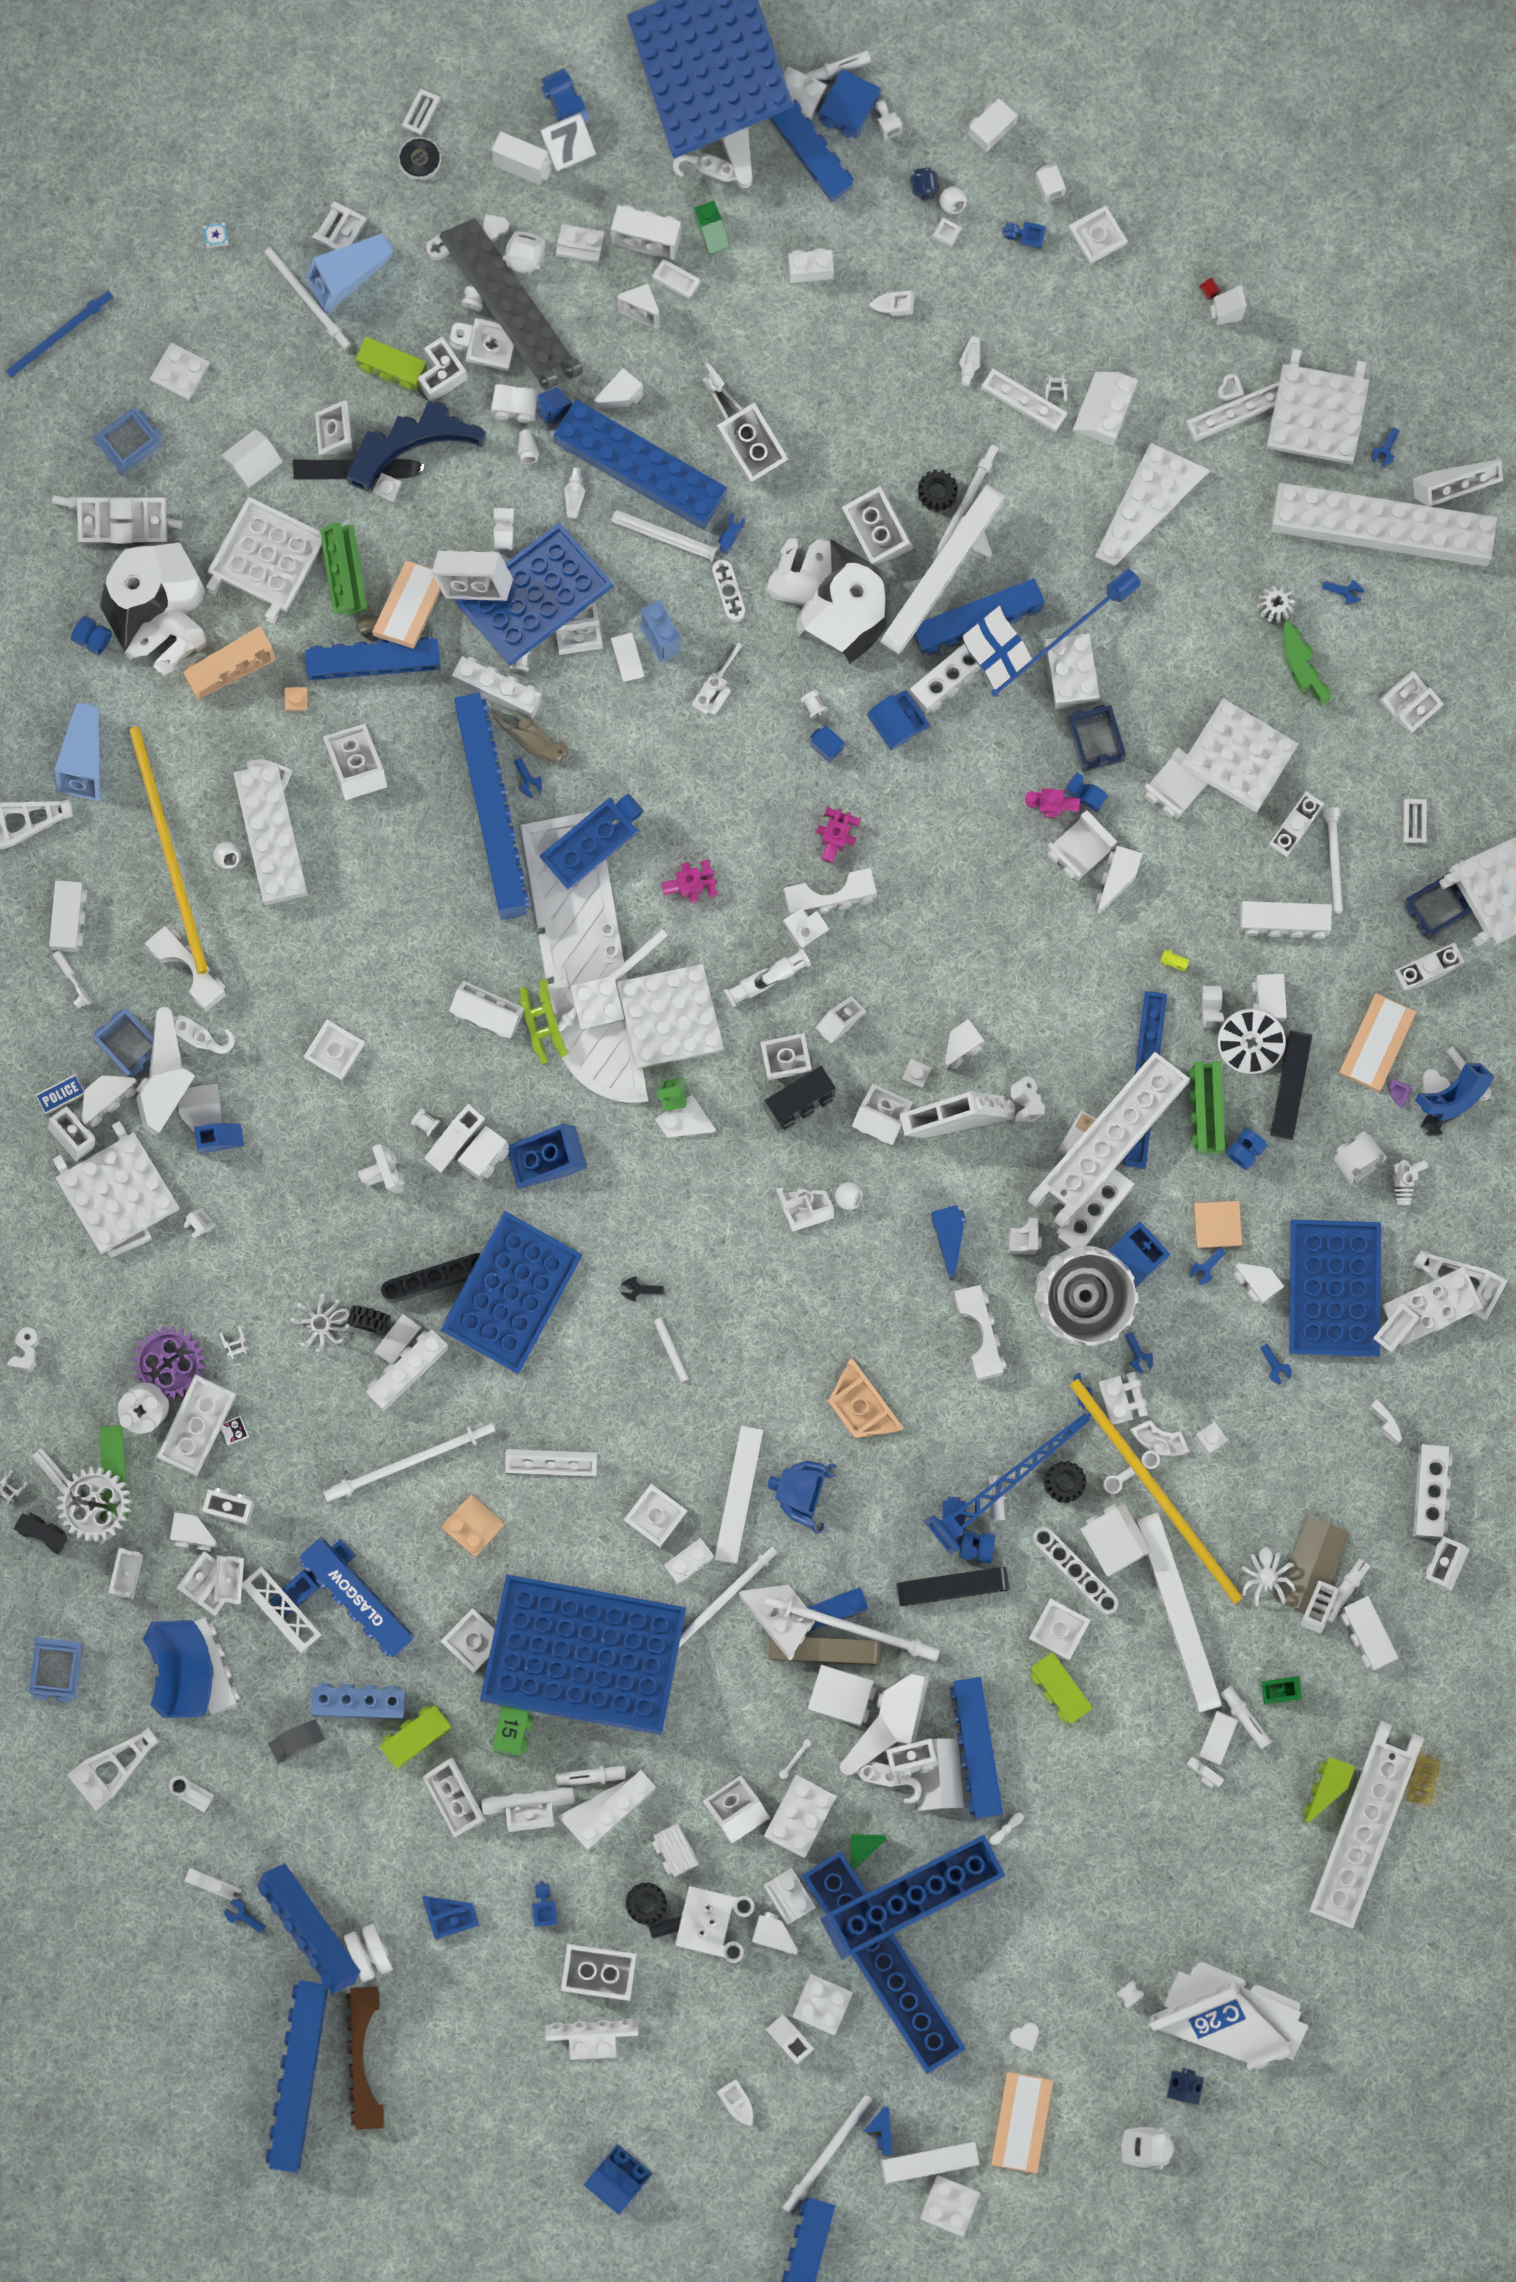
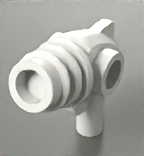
M1402 1160L1398 1164L1393 1165L1394 1186L1400 1188L1394 1189L1395 1192H1400V1194H1396V1196H1400V1198H1396L1397 1205H1411L1412 1198H1409V1196L1413 1194H1409V1191H1414V1189H1409V1187H1413L1414 1181L1418 1180V1172L1428 1168L1425 1160L1410 1165L1406 1160Z

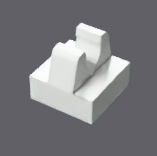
M203 1208L190 1212L186 1216L187 1220L184 1223L185 1228L194 1227L195 1232L191 1235L193 1238L210 1231L216 1226Z

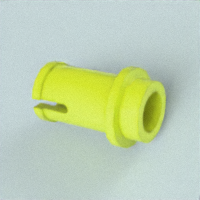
M1171 949L1169 951L1164 950L1160 958L1163 966L1169 965L1182 972H1185L1190 960L1172 953Z

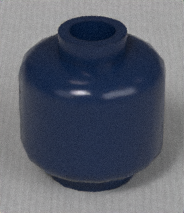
M931 167L916 169L914 174L910 176L912 193L916 197H921V200L933 199L934 194L939 192L938 174L936 171L931 170Z

